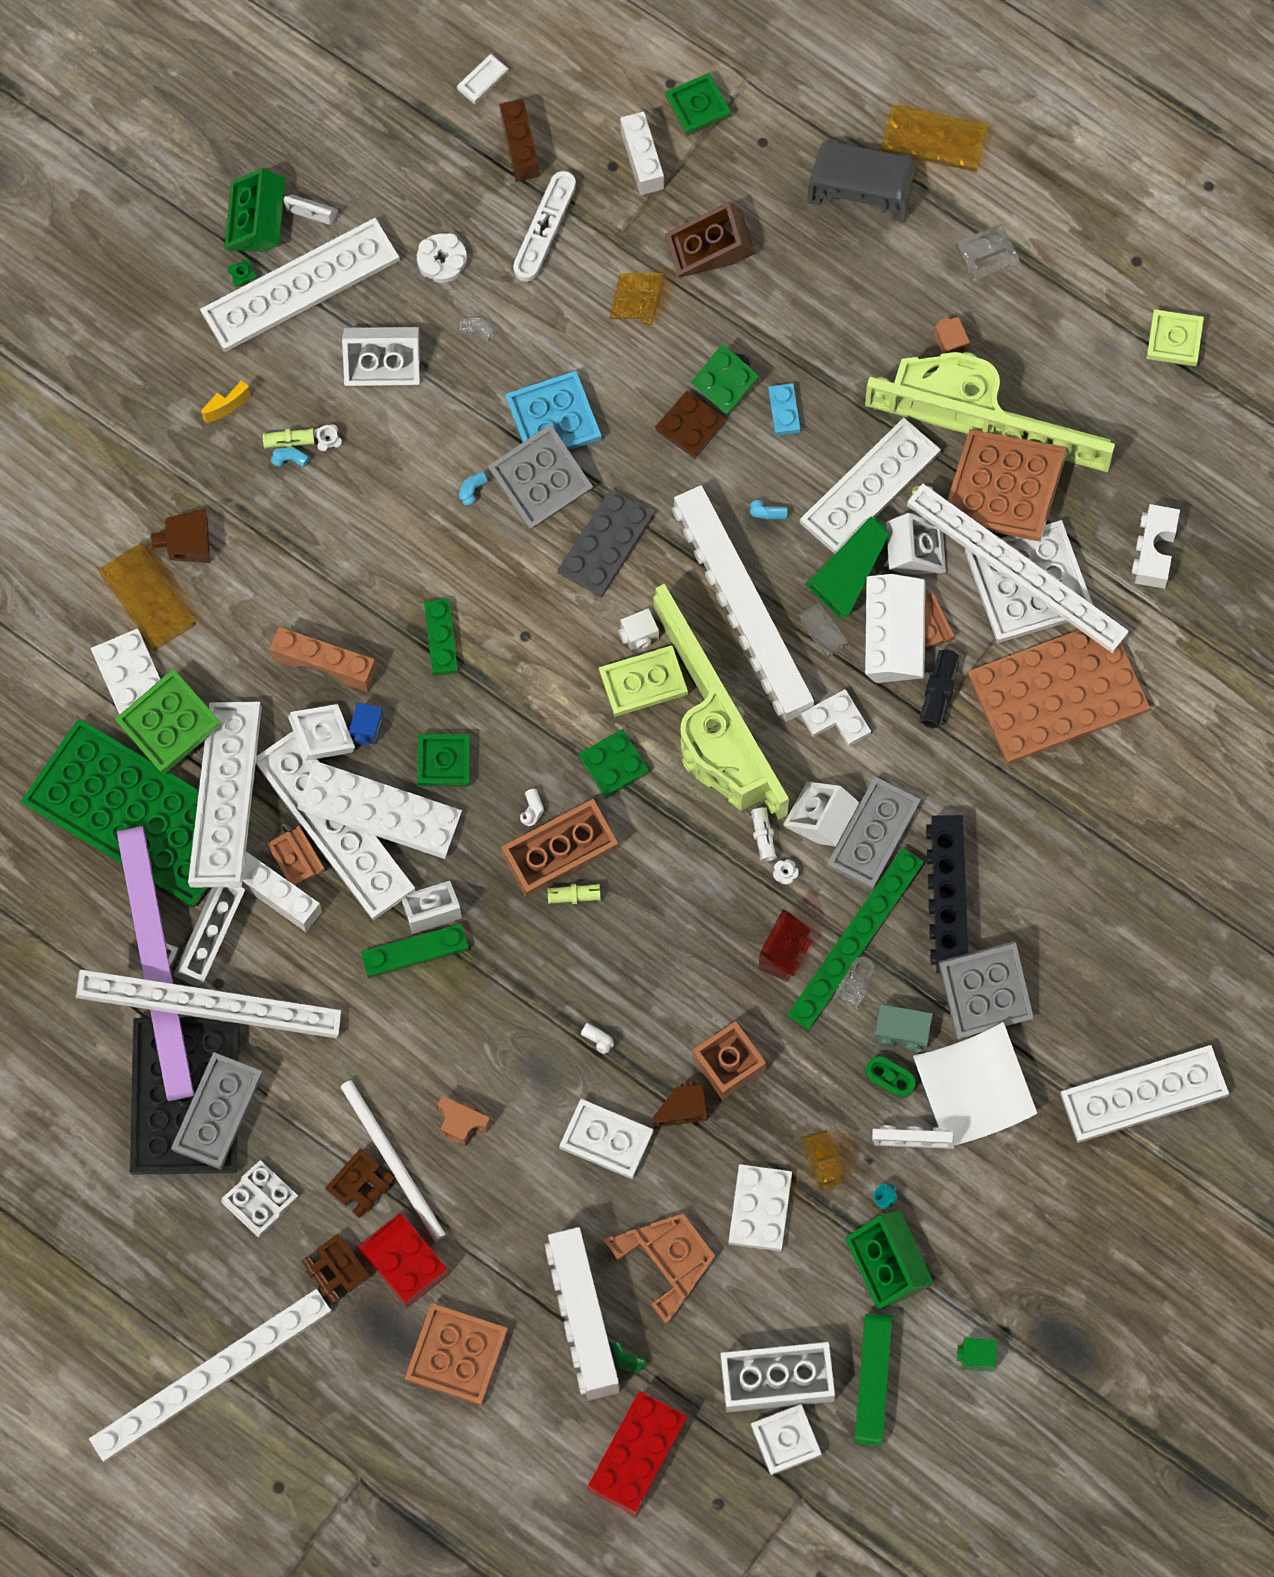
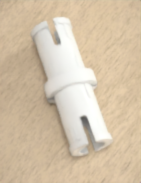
M766 807L756 808L751 811L755 829L753 836L754 840H757L761 862H768L777 858L772 838L774 831L770 828Z

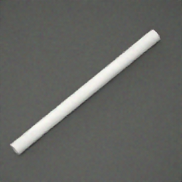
M352 1080L345 1082L341 1085L342 1091L435 1242L442 1240L446 1236L445 1232Z

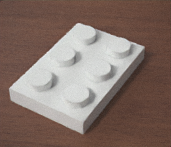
M138 628L91 648L119 714L160 680Z
M580 1099L559 1145V1149L633 1180L654 1133V1129Z
M739 1164L729 1245L782 1251L792 1171Z

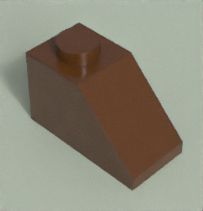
M685 1082L680 1084V1087H676L654 1115V1128L707 1121L702 1084Z

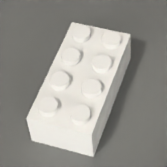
M829 1342L721 1353L726 1412L834 1402L835 1392Z

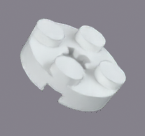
M454 234L432 235L419 244L417 252L418 268L422 275L433 279L434 282H451L461 275V271L467 264L465 247ZM439 254L448 256L445 258L444 263H441L440 260H435V258Z

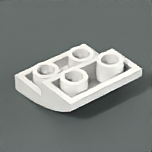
M260 1160L241 1177V1181L222 1198L221 1203L259 1238L286 1212L298 1198V1195Z

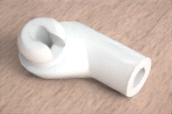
M586 1023L581 1035L597 1043L596 1049L600 1053H608L610 1048L614 1046V1040L602 1030Z

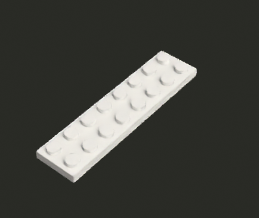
M376 218L201 308V314L223 351L227 352L399 262L400 259Z
M260 702L209 703V709L222 725L205 739L188 883L190 887H242L262 706Z
M292 731L256 756L255 765L374 921L401 902L403 898L415 892V887L375 835L297 809L314 761H319L317 759L304 760L294 731Z

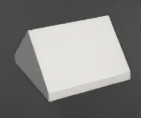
M450 881L415 891L402 899L412 934L462 919L460 905Z

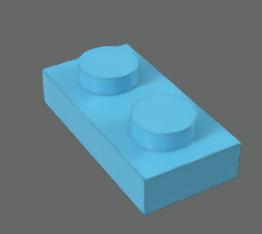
M793 383L768 386L775 436L800 433Z

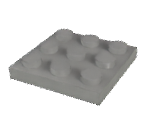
M551 424L487 466L529 530L593 488Z
M1013 941L938 961L955 1035L958 1039L985 1032L1002 1022L1005 1026L1034 1019L1016 942Z

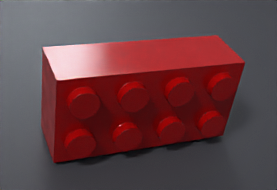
M638 1391L587 1486L588 1492L636 1517L687 1423V1416Z

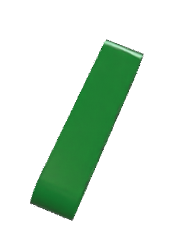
M865 1313L854 1441L856 1445L882 1447L892 1316Z

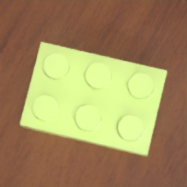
M672 645L599 667V673L614 717L688 695V690Z

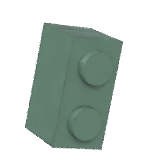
M880 1004L874 1041L879 1042L880 1046L893 1048L895 1045L903 1046L907 1051L911 1052L926 1050L932 1013Z

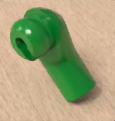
M621 1341L609 1346L619 1369L630 1373H639L645 1369L646 1360L642 1356L627 1354Z

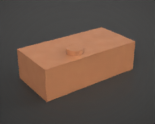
M591 799L502 846L501 854L526 898L617 850L618 842L594 799Z

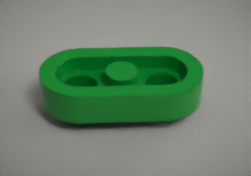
M874 1057L866 1065L867 1079L897 1098H906L913 1093L915 1088L913 1075L884 1057ZM880 1068L884 1073L881 1076H877L874 1070ZM898 1082H904L906 1084V1088L899 1089L896 1084Z

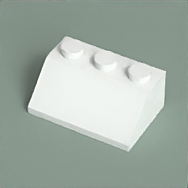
M419 327L344 328L342 337L344 386L420 385Z

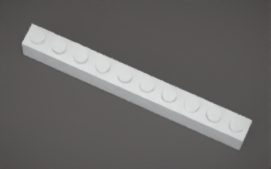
M702 485L674 497V507L672 508L674 517L678 522L682 521L685 527L683 533L688 543L693 542L696 548L694 554L698 563L705 565L707 569L705 575L711 586L715 585L718 591L716 596L721 607L726 606L729 612L727 617L733 629H738L741 635L738 638L742 648L749 650L752 656L750 662L754 671L761 673L763 677L761 683L767 694L771 693L775 700L772 702L775 712L778 716L782 715L785 722L800 716L803 711L814 706V700Z

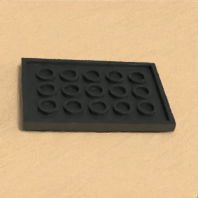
M180 1017L194 1095L213 1052L239 1062V1023L202 1017ZM133 1018L130 1174L237 1173L238 1132L221 1170L172 1151L171 1147L194 1096L168 1102L152 1018Z

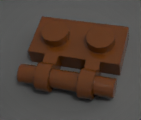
M359 1149L325 1187V1190L345 1207L352 1200L357 1202L358 1205L352 1213L360 1219L366 1211L369 1212L374 1207L373 1203L381 1193L385 1194L388 1191V1185L395 1178L389 1172H386L381 1179L377 1177L375 1173L381 1168L380 1164L362 1149ZM369 1181L374 1187L364 1197L359 1192Z
M336 1234L317 1248V1252L322 1257L320 1260L315 1262L310 1255L302 1260V1263L307 1268L306 1273L308 1276L316 1280L321 1287L320 1292L324 1297H328L332 1304L341 1300V1296L336 1291L337 1288L343 1286L350 1293L370 1278L367 1271L339 1234ZM326 1267H329L336 1276L331 1281L322 1272Z

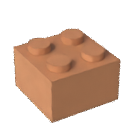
M736 1021L692 1050V1059L722 1100L766 1071V1062Z

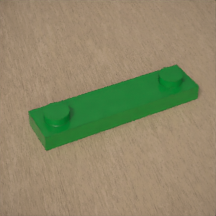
M461 923L361 951V955L369 979L469 950Z

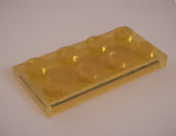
M892 104L881 144V151L895 155L907 154L914 159L977 172L988 124Z
M141 543L98 569L99 574L153 652L196 625L195 619Z

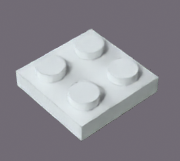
M338 704L290 712L288 718L305 761L353 752L355 746Z
M802 1404L751 1423L755 1438L771 1476L822 1455Z

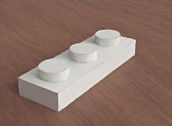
M883 1125L880 1126V1129H873L872 1136L875 1146L954 1149L955 1144L953 1132H949V1129L941 1127L933 1128V1131H922V1128L915 1126L906 1127V1130H896L894 1126Z

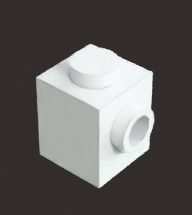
M649 608L620 620L621 629L618 630L622 643H628L630 650L636 648L638 650L645 649L651 645V642L659 639V630Z

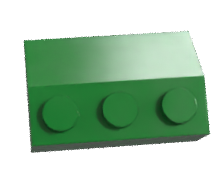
M261 168L231 181L224 249L230 251L265 252L279 246L281 219L283 216V197L285 194L284 177Z
M901 1211L881 1214L845 1237L877 1310H882L912 1297L934 1284Z

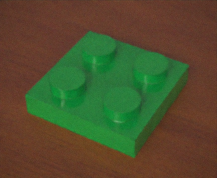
M710 73L665 92V97L686 136L731 117V111Z
M721 344L690 383L725 414L730 415L761 376L726 345Z
M623 729L578 754L580 761L604 799L649 774V769Z
M418 734L417 785L469 787L470 734Z

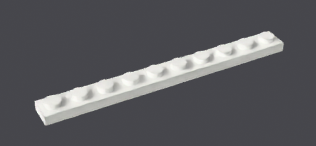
M922 484L907 502V506L1111 653H1114L1128 635L1129 631L926 485Z
M86 970L79 971L75 997L331 1038L338 1037L341 1010Z
M315 1289L89 1438L91 1444L104 1463L331 1314L330 1308L318 1290Z

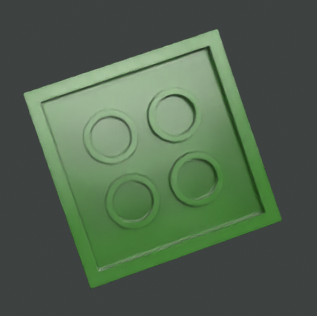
M174 669L115 718L116 722L163 775L222 725L218 718Z

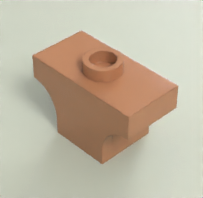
M442 1096L437 1105L439 1112L445 1117L440 1128L441 1136L463 1146H466L473 1134L477 1132L487 1133L491 1125L490 1117L475 1111L476 1108L467 1102L462 1101L459 1104Z

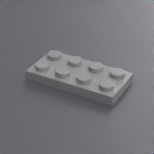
M874 777L830 857L827 867L873 890L915 814L921 799Z
M213 1052L171 1147L172 1151L221 1170L263 1072Z

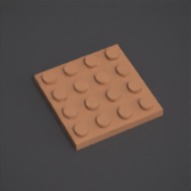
M969 429L947 501L990 532L1040 542L1068 453L1067 447Z

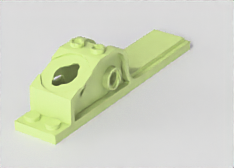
M953 352L940 354V357L904 358L901 360L894 383L883 377H869L865 406L968 434L969 429L1067 447L1068 453L1065 461L1104 472L1109 471L1115 447L1111 440L1003 411L997 402L1000 385L997 370L991 363L977 358L972 353L965 352L962 354ZM939 366L936 371L927 373L932 368Z
M663 584L655 588V596L653 597L654 613L705 699L699 705L691 708L684 715L681 722V751L684 756L682 759L684 767L688 773L692 771L696 779L710 788L712 786L729 799L728 802L741 811L764 800L771 814L775 813L778 819L787 816L789 798L667 587Z

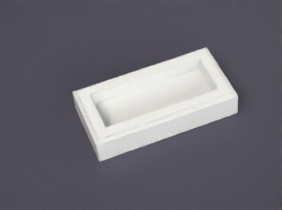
M490 54L457 85V90L472 103L476 104L509 73V68Z

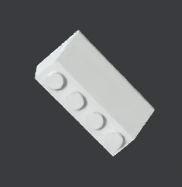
M895 574L868 576L866 592L865 674L875 683L924 678L925 580Z

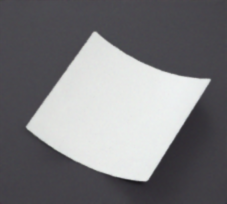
M1003 1022L969 1039L938 1050L913 1056L938 1127L947 1128L949 1132H953L955 1137L954 1146L1001 1131L1037 1114Z

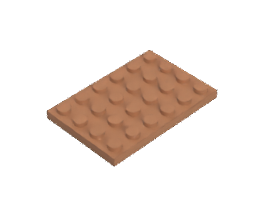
M1081 630L1071 632L967 672V676L1007 765L1150 711V706L1122 644L1117 647L1114 653H1111Z

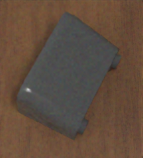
M827 140L821 143L809 181L807 203L820 205L821 199L827 198V202H832L833 197L880 206L882 213H885L887 209L893 214L892 220L904 222L917 163L907 154L895 155L841 144L836 140Z

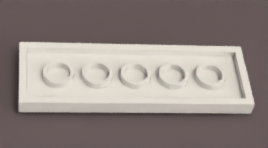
M903 418L800 519V524L834 553L865 519L870 516L874 519L940 454L941 449Z
M317 761L313 763L297 807L298 810L443 859L446 858L462 810Z
M1209 1045L1061 1091L1060 1095L1077 1143L1228 1097L1229 1092L1213 1048Z

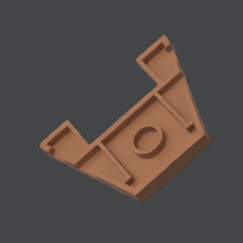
M684 1214L603 1240L617 1261L624 1258L637 1247L642 1246L672 1286L670 1291L651 1304L665 1325L671 1321L715 1259L714 1253Z

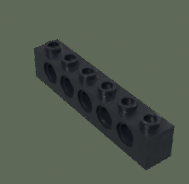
M963 815L931 816L930 824H926V840H931V849H927V865H932V874H928V890H933V899L928 900L929 915H934V924H929L930 940H935V949H930V963L935 965L936 973H941L938 961L968 954ZM941 840H947L951 843L952 846L949 848H942L939 846L938 842ZM942 865H949L953 869V871L950 873H943L940 871L939 867ZM942 890H950L954 896L944 898L940 895V892ZM943 915H951L955 921L947 924L941 920V917ZM944 940H952L956 946L952 949H947L942 945V942Z

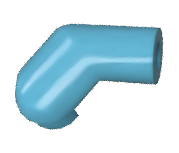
M294 447L277 448L273 451V456L271 457L272 464L276 466H282L285 460H291L304 468L310 460L308 455Z
M483 471L463 481L458 495L464 505L474 503L476 500L473 495L475 489L488 482Z
M754 500L750 503V513L755 518L785 520L787 518L788 512L786 507H765L761 500Z

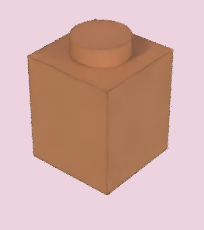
M959 317L953 319L945 318L935 325L934 337L942 354L953 352L968 353L970 342Z

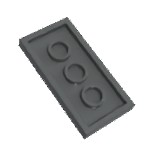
M610 489L558 568V574L602 598L651 522L654 513Z

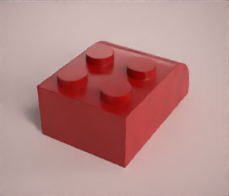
M400 1213L396 1214L357 1245L358 1250L406 1308H409L449 1276L445 1265Z

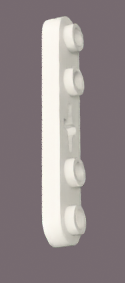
M561 171L554 174L514 262V274L520 281H532L539 273L575 192V178L569 172ZM549 217L550 228H546L542 236H540L541 226L539 224L543 225Z

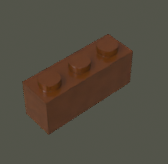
M524 99L499 103L500 117L515 182L540 177L539 163Z

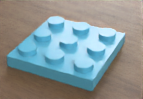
M577 371L505 394L522 443L550 424L568 451L602 440Z

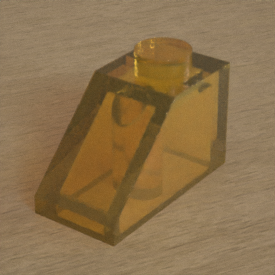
M827 1130L801 1137L813 1177L819 1190L834 1188L838 1184L845 1183L839 1155Z

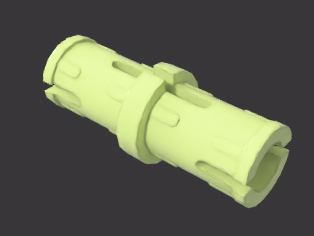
M287 428L282 432L263 433L264 449L307 444L314 445L315 443L313 428L293 431Z
M576 883L569 887H547L548 904L572 902L573 905L579 901H601L599 884L576 886Z

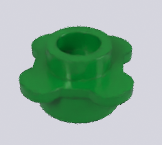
M244 259L237 265L228 266L227 271L228 274L232 275L234 286H245L255 280L256 274L251 270L249 260Z

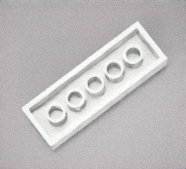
M580 1227L549 1234V1243L544 1244L548 1264H554L555 1269L551 1270L555 1291L561 1290V1295H557L561 1316H567L568 1321H564L568 1343H574V1347H570L574 1368L580 1367L581 1373H577L580 1393H586L588 1401L619 1393V1383Z

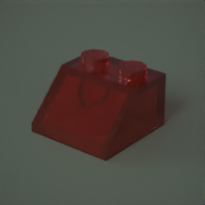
M782 909L759 954V969L785 982L788 981L790 975L795 977L801 965V962L798 960L802 953L807 954L813 941L809 939L811 930L787 910Z

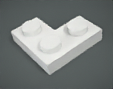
M846 689L801 713V718L813 737L836 726L849 747L871 735V730Z

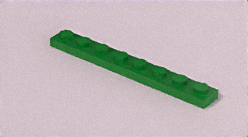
M904 848L900 850L788 1012L787 1017L808 1031L811 1029L923 867V860Z

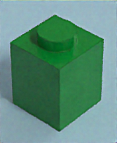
M964 1337L963 1345H958L956 1361H961V1369L993 1372L997 1340Z

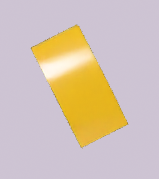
M241 380L226 398L216 393L201 410L203 420L206 423H211L238 409L251 397L249 386Z

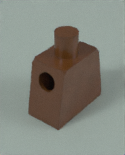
M205 509L167 517L165 519L166 532L151 533L152 547H167L170 560L211 563L208 517Z

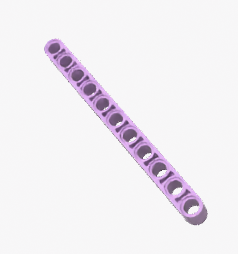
M140 826L117 831L144 980L174 984L144 828ZM150 1010L167 1100L169 1102L194 1096V1089L180 1015Z

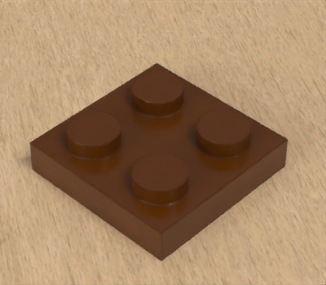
M686 390L655 426V431L693 459H696L726 424V419Z

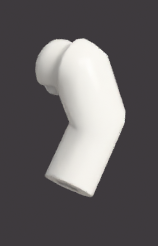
M530 789L525 792L529 806L524 813H521L520 820L526 826L535 825L544 812L537 789Z

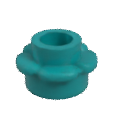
M885 1183L879 1185L873 1194V1201L881 1209L892 1207L897 1201L896 1187Z

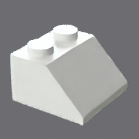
M911 513L886 522V529L889 533L887 545L890 570L905 575L940 574L946 572L943 531L925 518Z
M806 782L783 826L818 844L836 847L859 802L841 786Z

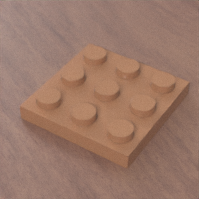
M431 1303L404 1378L405 1381L482 1406L508 1328Z

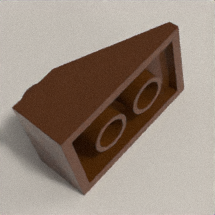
M730 202L665 233L679 277L733 265L755 254L743 212Z

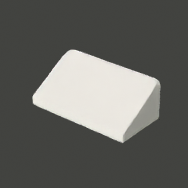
M288 195L284 198L286 211L328 225L333 224L338 212L336 208L296 195Z

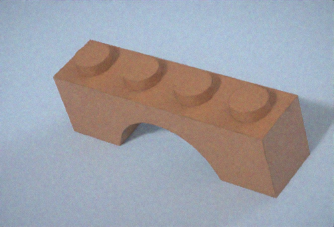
M278 627L269 649L274 661L294 668L308 666L322 670L339 679L344 685L368 692L377 670L375 659L281 627Z

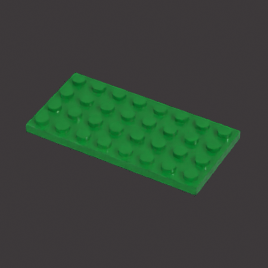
M78 718L20 801L21 804L122 866L117 831L143 826L155 886L193 909L208 888L190 887L188 883L199 790L169 772L163 775L151 761Z

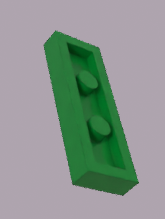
M449 598L424 601L433 676L457 674L458 666Z

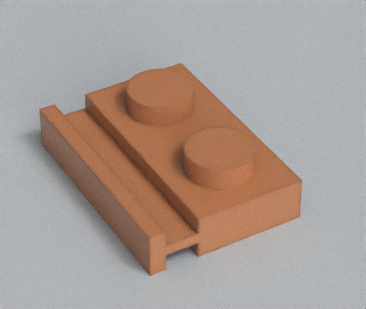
M934 592L925 596V651L939 646L948 640H954V635Z
M300 826L266 843L285 879L296 887L314 878L315 875L325 872L323 865Z

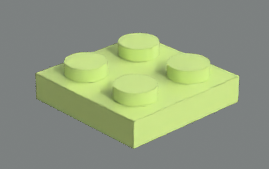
M1154 309L1146 359L1196 366L1204 317Z

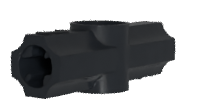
M945 649L938 652L932 675L930 674L924 695L926 698L919 719V723L925 727L933 729L941 727L947 703H950L955 684L954 677L960 661V655L955 653V651Z

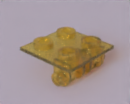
M620 273L609 318L643 319V324L652 325L656 321V309L659 308L658 302L661 300L660 293L664 287V273Z

